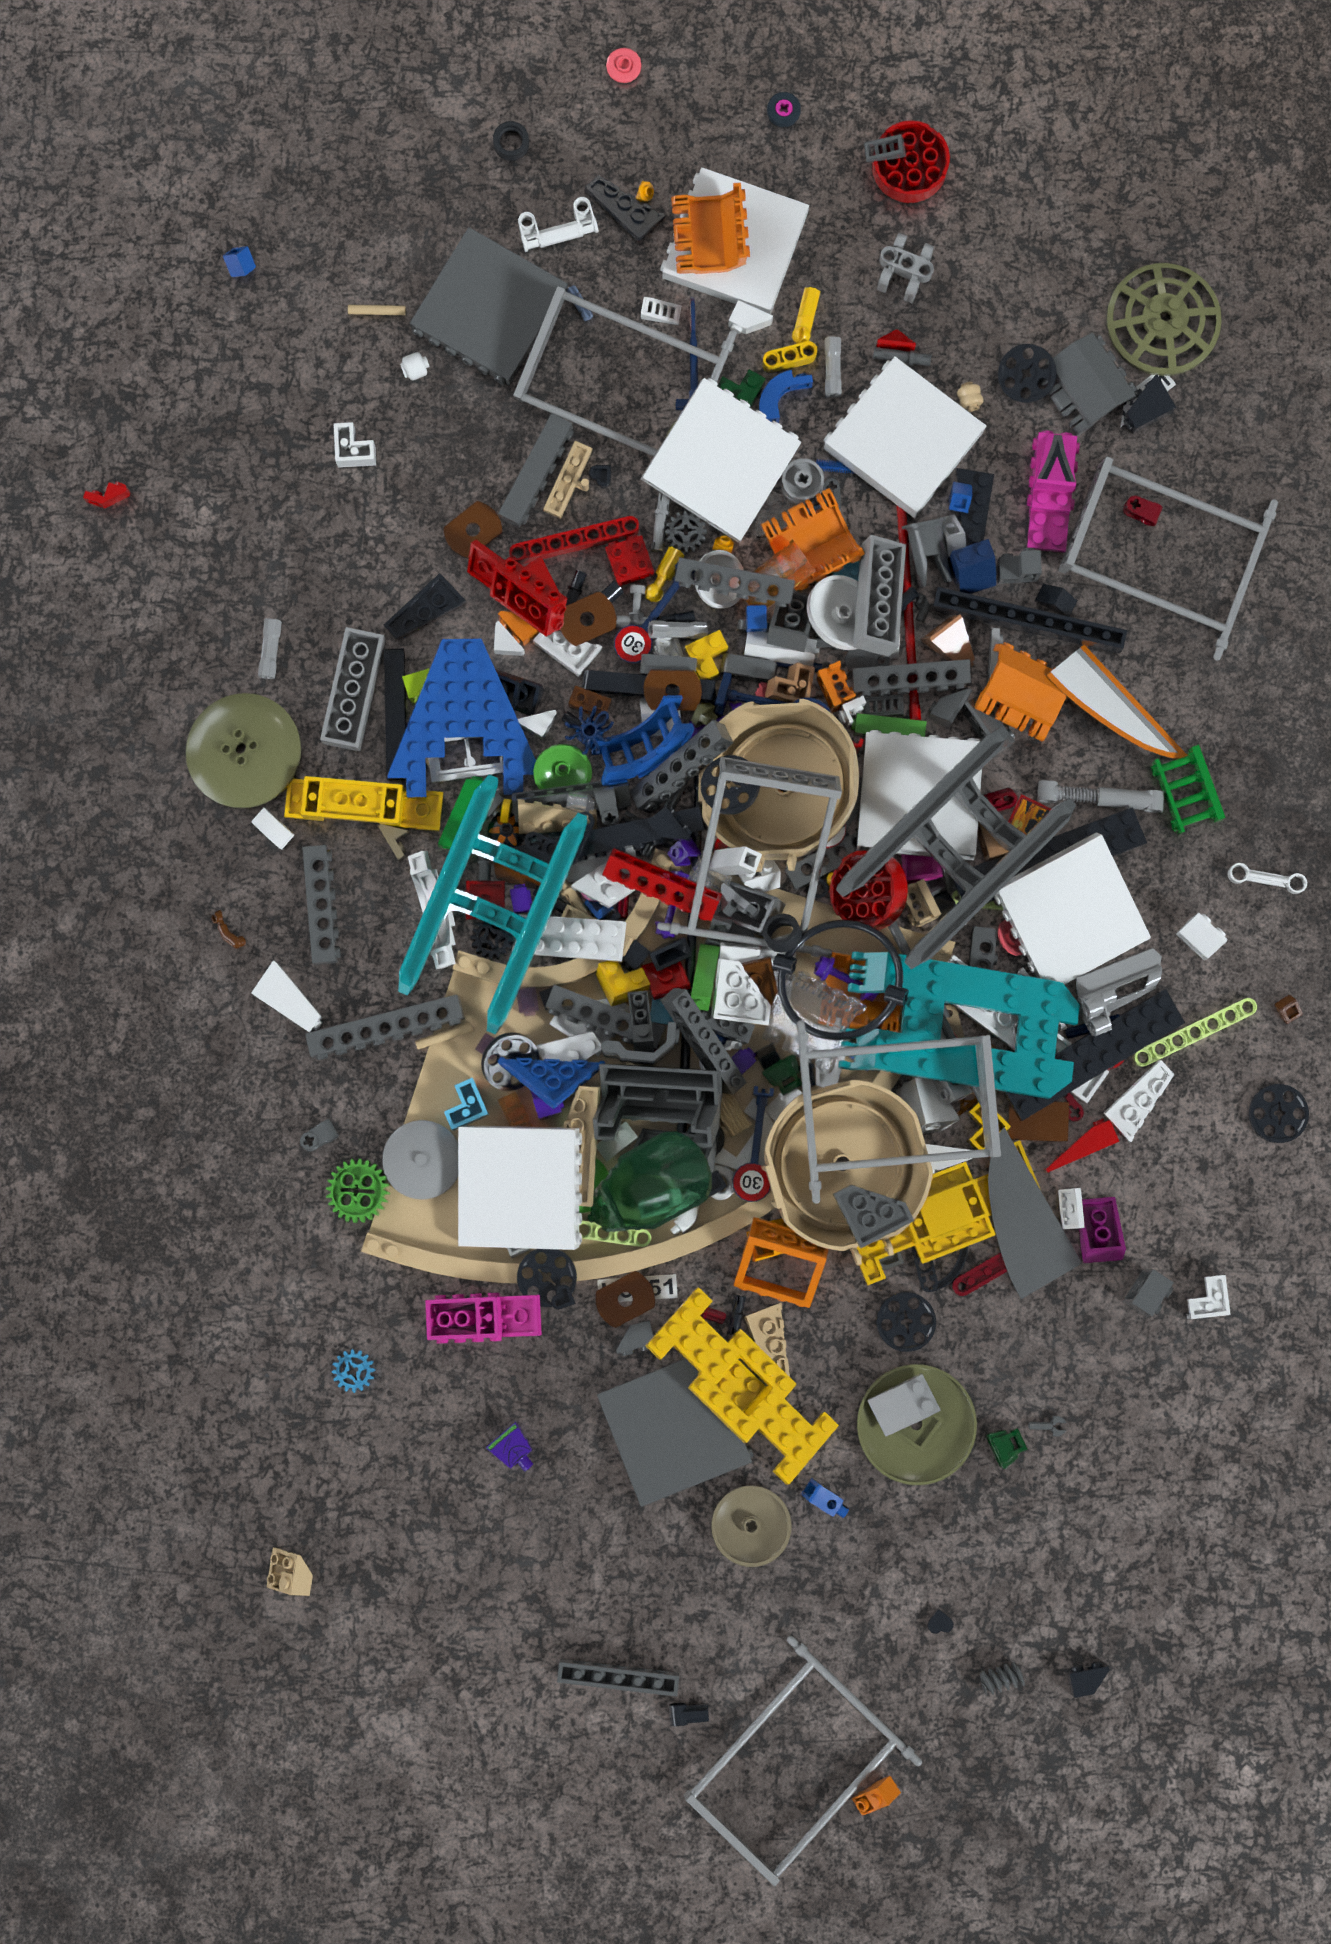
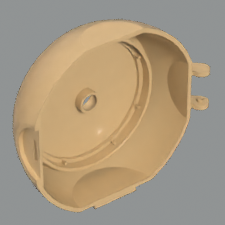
M799 699V703L758 705L754 702H748L734 709L719 721L726 726L734 743L714 760L726 755H736L750 762L839 776L842 793L841 798L837 799L828 842L838 834L849 819L857 800L859 770L854 744L844 726L833 714L820 705L806 699ZM707 765L699 771L698 802L702 804V817L709 827L712 808L706 803L701 793V778L708 767ZM716 767L712 771V775L718 777L720 767ZM732 781L726 784L729 789L731 786H736ZM716 786L708 787L707 794L710 796L716 793ZM760 786L757 799L747 810L733 815L719 814L715 836L730 848L747 847L761 853L762 856L756 872H762L765 860H787L788 870L794 871L797 858L818 850L829 797L789 790L782 793L777 788ZM742 793L739 796V802H747L749 795ZM723 799L721 808L729 807L730 800Z
M849 1080L811 1091L817 1164L834 1163L839 1157L843 1156L848 1161L928 1154L918 1116L903 1099L890 1090L866 1081ZM803 1094L793 1099L773 1123L764 1149L765 1164L761 1165L762 1170L767 1173L774 1201H771L772 1206L779 1209L784 1222L799 1236L813 1244L838 1251L850 1249L857 1266L862 1264V1256L857 1250L858 1244L833 1193L848 1185H854L905 1202L913 1219H915L928 1196L933 1175L931 1162L818 1172V1178L821 1181L820 1202L818 1204L813 1203L812 1190H809L811 1179ZM910 1223L876 1240H882L888 1256L894 1255L889 1237L900 1234Z

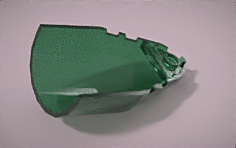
M663 1132L618 1158L617 1164L609 1170L607 1177L594 1190L593 1206L591 1207L590 1215H588V1220L591 1223L595 1222L602 1226V1230L606 1232L656 1229L700 1206L708 1199L712 1189V1173L705 1155L695 1142L679 1132Z

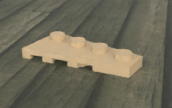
M777 1303L744 1316L752 1340L790 1377L789 1364L786 1357V1340H784L783 1331L784 1321L781 1314L782 1303Z

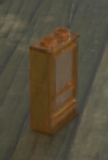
M792 539L789 542L790 545L785 546L783 550L777 552L753 572L796 581V587L816 570ZM752 581L749 584V590L753 593L759 590V583ZM771 585L768 588L770 596H776L779 592L776 585ZM748 596V600H746L749 606L766 605L767 608L775 603L772 600H767V603L755 601L756 597Z

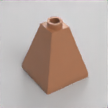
M961 615L950 616L921 638L924 644L947 661L970 659L971 667L974 665L973 661L975 658Z

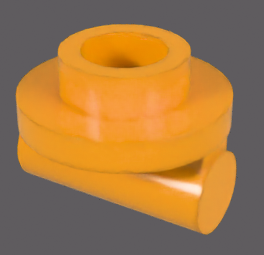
M642 181L635 199L640 202L650 201L654 195L653 185L650 182Z
M728 536L717 537L713 550H724L732 554L734 542Z

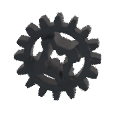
M485 921L483 925L479 922L477 923L478 929L473 928L472 933L474 935L471 936V941H474L472 948H477L475 951L476 955L482 953V958L489 956V960L492 961L493 957L496 956L497 960H500V954L506 956V949L511 950V945L508 944L513 943V938L510 937L511 933ZM485 930L484 936L479 939L480 934ZM489 933L491 937L495 939V946L493 942L489 940ZM505 940L503 946L499 949V944Z

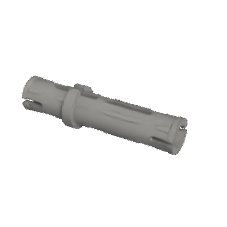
M662 493L658 495V505L654 512L656 517L651 551L663 552L667 517L670 515L668 511L670 498Z

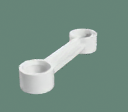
M1236 863L1228 870V878L1235 884H1240L1244 881L1284 887L1292 894H1299L1307 887V879L1299 873L1291 876L1250 870L1243 863ZM1241 867L1244 869L1245 876L1242 880H1237L1233 877V868ZM1293 877L1301 879L1303 883L1301 890H1293L1291 888L1290 880Z

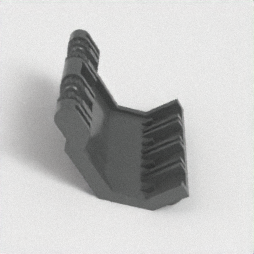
M1090 333L1073 342L1053 357L1056 365V379L1059 383L1051 389L1048 395L1052 396V401L1058 410L1062 412L1063 417L1069 416L1076 409L1079 411L1080 415L1069 422L1070 427L1075 426L1072 430L1076 436L1084 433L1120 404L1128 400L1133 401L1138 397L1136 394L1138 391L1137 387L1132 381H1127L1125 378L1127 375L1126 371L1122 366L1118 367L1114 362L1116 360L1115 355L1111 350L1107 352L1103 346L1106 343L1100 334L1096 336V334ZM1049 361L1041 367L1042 370L1049 367ZM1044 378L1040 383L1044 386L1048 384V381Z
M668 1022L667 1041L654 1053L629 1051L619 1041L609 1040L601 1044L602 1052L606 1058L619 1059L623 1064L654 1066L674 1049V1044H678L680 1028H676V1023Z

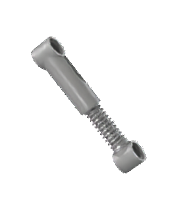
M1042 780L1038 782L1037 801L1042 803H1056L1057 800L1064 801V799L1070 798L1073 802L1075 800L1076 802L1080 800V802L1086 801L1087 803L1090 801V803L1093 802L1095 804L1096 802L1097 806L1126 809L1133 807V809L1144 810L1145 812H1163V791H1139L1098 787L1096 790L1090 788L1088 790V788L1085 789L1083 787L1081 789L1079 787L1078 789V787L1074 788V786L1072 788L1065 786L1064 788V786H1059L1058 782Z

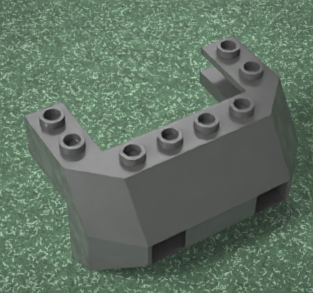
M599 1064L602 1099L593 1118L595 1139L614 1141L623 1119H630L632 1121L647 1120L651 1122L663 1121L691 1124V1132L695 1133L692 1146L702 1148L713 1146L720 1126L722 1102L721 1071L629 1064Z

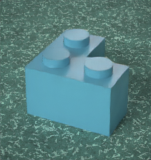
M473 1078L454 1085L462 1104L444 1111L451 1130L454 1131L458 1127L468 1125L489 1115Z

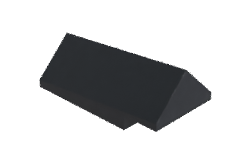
M495 669L513 710L529 716L535 715L545 692L543 685Z

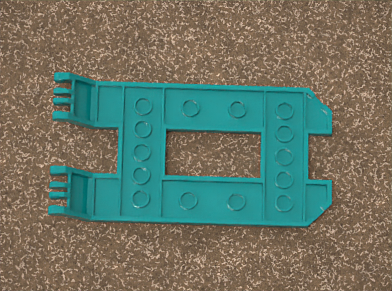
M852 952L851 958L853 960L866 962L865 966L857 964L850 966V970L864 972V974L854 972L849 974L850 979L863 980V985L848 984L849 992L885 993L889 984L895 985V967L889 952ZM899 954L903 967L902 988L909 990L907 1002L903 1007L900 1033L874 1029L865 1035L857 1037L856 1043L849 1041L841 1042V1047L849 1048L940 1040L944 1003L1018 1015L1015 1052L991 1048L995 1090L1049 1099L1072 1082L1074 1062L1055 1059L1059 1023L1078 1024L1080 1004L1063 982L931 959L910 969L905 963L907 955ZM843 1028L842 1032L852 1031L855 1029ZM976 1045L850 1055L854 1057L853 1062L840 1060L838 1068L846 1070H879L979 1087Z

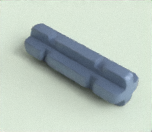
M575 285L567 289L568 293L583 299L581 294H578L579 292ZM574 304L584 321H588L593 317V313L590 310Z

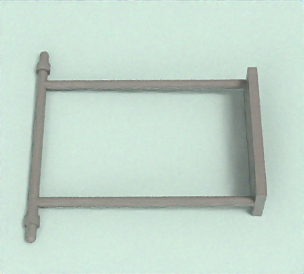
M557 286L513 396L516 400L527 402L655 456L658 449L526 394L564 300L715 363V368L710 377L715 382L718 381L729 352L733 350V342L737 335L736 331L731 330L726 341L722 343V351L718 357L570 294L564 288Z
M1106 456L1097 466L1058 571L1064 574L1069 570L1222 631L1221 637L1217 639L1216 650L1213 656L1214 660H1220L1223 651L1227 649L1229 643L1227 640L1270 524L1275 519L1278 501L1276 499L1271 500L1268 509L1265 510L1263 515V524L1260 525L1112 465L1114 459ZM1109 472L1259 532L1225 624L1074 564Z
M721 757L719 763L720 774L689 925L681 926L680 923L671 922V924L660 922L657 928L669 931L670 934L675 935L682 933L768 947L765 939L696 928L726 780L829 797L800 925L803 934L808 930L837 799L841 798L840 778L834 775ZM805 942L796 951L811 954L812 957H831L833 952L818 945L806 946L804 945Z
M802 1020L797 1022L798 1035H796V1043L799 1044L811 1179L809 1190H812L813 1203L818 1204L820 1202L821 1181H819L818 1172L1001 1156L990 1035L807 1051L808 1034L805 1031V1023ZM976 1045L985 1149L817 1164L808 1059Z
M789 1636L787 1642L795 1649L794 1652L799 1657L802 1656L808 1662L691 1791L688 1789L683 1795L685 1800L774 1887L780 1881L778 1877L895 1746L901 1751V1755L905 1759H909L916 1766H921L922 1760L914 1753L915 1750L911 1746L904 1744L807 1650L808 1647L799 1643L793 1636ZM815 1668L890 1741L779 1865L772 1870L697 1796L805 1676Z

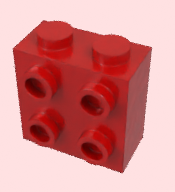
M631 535L625 541H613L605 547L615 581L620 587L654 576V569L642 535Z

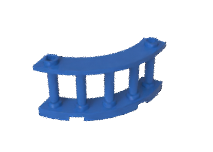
M682 695L663 696L659 706L650 717L633 729L615 735L611 741L603 742L600 739H596L600 747L599 754H602L606 766L601 778L603 786L623 784L628 782L627 779L636 776L642 778L649 775L689 741L694 731L693 724H682L677 710L683 699ZM672 718L674 725L669 732L666 723ZM660 730L664 741L654 749L650 736ZM643 741L647 754L635 760L630 747ZM593 745L591 751L592 755H599L596 754L595 745ZM623 750L627 763L614 766L609 753Z

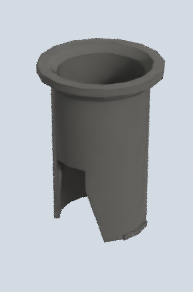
M946 518L902 526V529H905L909 535L918 583L917 588L926 586L928 565L926 557L934 555L935 563L944 583L953 581L942 528L943 521H946Z

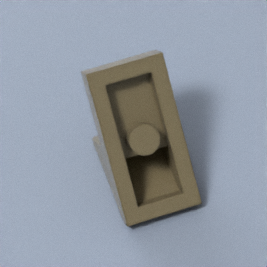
M380 824L378 827L399 862L406 858L404 855L406 849L401 841L398 843L396 841L408 835L409 832L404 829Z

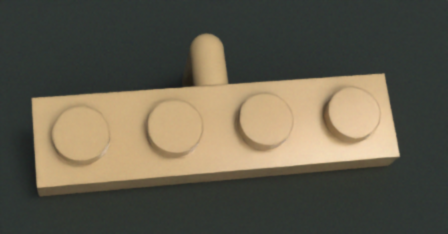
M574 441L544 506V512L561 519L575 488L583 491L589 490L588 479H582V481H579L593 451L591 447Z

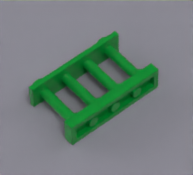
M1199 745L1191 747L1185 757L1162 765L1158 758L1152 762L1153 766H1151L1152 774L1154 777L1157 776L1161 790L1164 792V798L1172 817V829L1174 832L1177 831L1178 835L1185 832L1184 826L1207 818L1213 819L1214 823L1226 818ZM1189 763L1194 765V774L1169 783L1167 782L1164 774L1165 771ZM1196 781L1197 783L1200 782L1201 792L1174 801L1170 790ZM1200 800L1207 801L1209 806L1207 811L1183 819L1180 818L1177 808Z

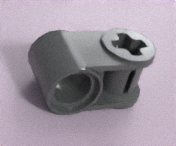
M613 786L595 790V799L603 824L606 826L616 825L619 821Z
M327 1119L304 1133L300 1138V1144L305 1150L314 1151L338 1138L339 1134L330 1119ZM308 1137L310 1139H314L312 1141V1146H309L308 1144L305 1145V1143H307L306 1139Z

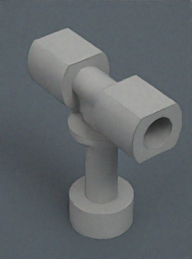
M630 585V594H633V612H629V616L617 615L616 628H623L628 625L642 626L648 618L644 617V613L640 612L641 594H645V586Z

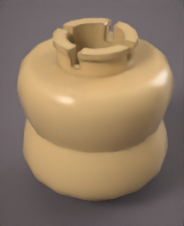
M966 382L957 391L960 406L968 409V412L979 409V406L983 403V397L978 384Z

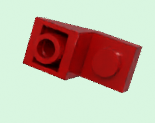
M109 482L104 496L101 492L92 490V492L85 491L83 499L89 504L107 508L128 498L130 491L123 483L115 482L113 484Z

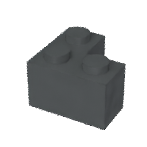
M1025 548L1020 552L1019 556H1013L1012 553L1002 554L997 560L998 584L1037 582L1042 574L1040 550Z

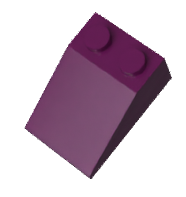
M1115 1197L1082 1199L1085 1228L1078 1229L1083 1263L1123 1260L1126 1246Z

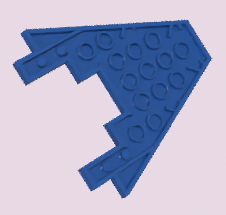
M481 638L441 639L387 774V778H406V797H426L425 758L445 757V738L483 737V756H503L504 795L523 792V775H534L533 770L536 759Z

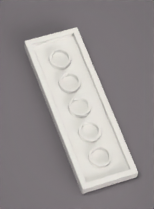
M550 916L534 955L622 962L626 922ZM513 937L512 951H513L514 946H515V944H516V938H515V937Z

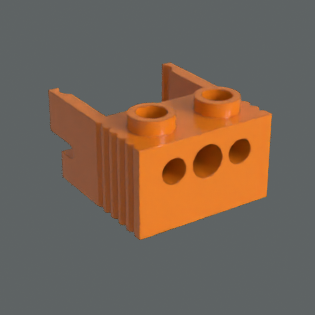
M840 661L830 664L827 669L819 670L816 678L832 713L839 711L843 704L854 700L856 697L852 687H848L846 683L848 679L843 669L840 670ZM835 686H841L842 690H837Z

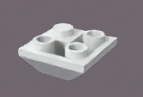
M765 860L762 872L738 874L744 885L761 892L780 887V869L774 860Z

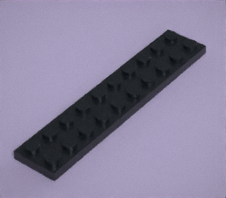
M1132 807L1054 836L1016 875L1094 833H1099L1103 836L1112 857L1146 845L1147 841ZM1005 855L973 867L985 876ZM952 878L961 900L966 891ZM994 896L986 904L996 901Z
M1167 989L1161 990L1111 1020L1112 1030L1097 1036H1092L1090 1033L1056 1053L1055 1059L1074 1062L1072 1082L1051 1098L1046 1099L1004 1092L1020 1121L1025 1120L1183 1025L1185 1021Z

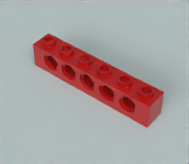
M615 848L612 850L602 876L606 877L609 881L619 882L628 889L638 890L647 897L657 898L666 905L678 907L682 912L691 913L697 883ZM621 869H627L629 873L626 874ZM640 876L645 877L647 881H642ZM657 884L664 885L666 889H661ZM704 886L702 904L698 915L699 919L712 920L722 897L721 893ZM676 892H681L684 896H678Z

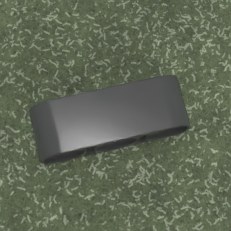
M642 654L640 674L648 675L651 669L694 670L696 672L697 659L692 657Z
M723 654L719 674L723 676L724 672L731 673L734 679L767 683L768 680L776 676L778 664L764 659Z

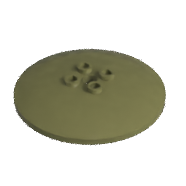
M250 693L229 695L209 705L194 722L186 743L187 767L196 786L213 801L232 808L256 807L277 797L293 780L301 758L300 735L291 716L273 700ZM245 744L246 750L241 754L237 753V746Z
M911 1364L900 1366L884 1373L869 1387L858 1410L857 1431L866 1457L883 1475L903 1484L927 1485L949 1477L966 1461L975 1442L977 1419L970 1396L954 1377L932 1366ZM920 1373L923 1374L941 1411L921 1420L922 1425L917 1430L912 1429L910 1425L885 1436L867 1400Z

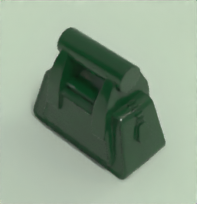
M794 1054L785 1057L762 1071V1075L772 1086L780 1088L779 1090L783 1096L802 1086V1081L797 1075L800 1073L799 1064ZM793 1077V1082L783 1086L782 1082Z
M1018 1428L1011 1430V1432L997 1430L985 1435L996 1461L1002 1469L1012 1465L1018 1459V1454L1028 1449ZM1014 1437L1018 1446L1017 1448H1014L1010 1438Z

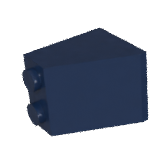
M989 539L951 552L948 560L957 591L974 594L997 585L995 555Z

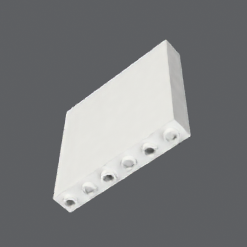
M701 167L700 173H696L693 179L694 189L693 191L689 190L688 195L694 197L723 195L733 190V183L740 182L741 189H745L746 201H742L743 208H747V220H744V227H748L749 238L745 239V242L750 247V257H747L745 265L729 272L678 274L676 257L679 255H691V251H676L675 242H670L667 249L669 256L667 260H663L660 271H663L662 278L737 304L738 300L771 315L805 223L809 205ZM680 214V218L688 217V214Z
M894 357L892 361L888 360L883 365V372L880 375L876 374L870 382L871 387L861 392L858 397L860 399L858 403H853L847 410L848 415L845 419L843 417L839 419L835 425L836 430L833 433L830 431L823 440L825 442L823 449L915 518L983 434L986 425L897 357Z
M703 378L642 475L641 480L731 539L739 542L800 446L801 441L798 440L799 437L790 431L787 433L782 430L783 426L776 421L770 422L767 420L766 415L761 411L756 410L755 412L749 408L750 404L746 401L735 399L731 391L727 389L722 390L717 387L718 384L714 380Z
M878 730L866 732L856 850L869 851L980 742L979 739L969 738L967 740H960L958 737H948V739L940 738L938 735L921 737L920 734L916 733L901 735L899 732L884 734ZM982 769L973 777L979 790L981 788ZM954 796L931 820L941 836L963 859L974 860L976 856L978 820ZM914 837L896 853L932 857Z
M1099 833L1088 836L1014 876L994 896L996 902L999 905L1001 904L1004 909L1002 914L1007 922L1010 921L1013 927L1010 930L1014 938H1018L1021 944L1019 945L1023 956H1027L1029 960L1027 965L1032 973L1035 972L1037 978L1063 982L1065 985L1151 938L1103 836Z
M469 1125L458 1127V1246L575 1250L579 1248L582 1242V1234L579 1233V1225L582 1223V1214L579 1213V1205L582 1203V1194L579 1193V1185L582 1183V1174L579 1173V1165L582 1163V1154L579 1153V1145L582 1144V1134L579 1133V1128Z

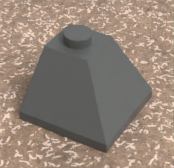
M968 688L941 697L938 702L934 701L928 710L931 712L929 718L944 728L949 729L973 690Z

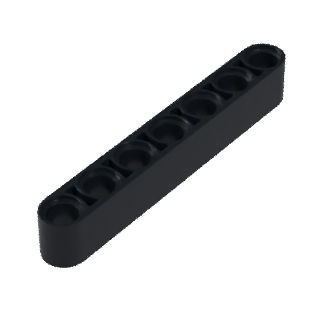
M404 648L384 649L386 777L406 729V687L402 676H405ZM387 778V781L406 780V778Z
M584 670L582 688L599 694L645 697L644 682L647 675ZM700 679L702 686L700 702H713L716 682ZM676 684L666 686L668 695H678L680 693V689Z

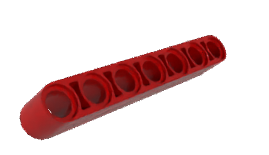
M627 516L516 543L510 547L509 555L522 565L530 563L539 557L547 559L608 544L613 541L624 540L631 535L638 534L639 522L637 518ZM632 523L636 528L634 530H627L625 526ZM609 528H615L617 530V533L614 535H609L607 533V530ZM592 532L598 534V537L594 540L588 538V535ZM572 537L579 538L577 544H571L569 540ZM557 541L561 546L554 549L550 546L552 542ZM540 546L542 551L540 553H533L532 548ZM515 551L523 552V556L520 558L514 557L513 554Z

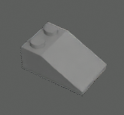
M921 1373L867 1400L885 1436L941 1411Z

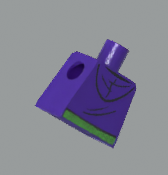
M517 1422L512 1424L486 1447L510 1469L518 1463L525 1472L533 1465L532 1461L527 1457V1454L532 1451V1447Z

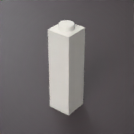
M747 632L744 652L746 657L788 664L801 663L812 667L814 659L818 660L820 648H816L817 640L808 639L805 652L766 644L768 637L766 632Z
M747 847L715 850L709 869L725 876L756 873L762 854Z

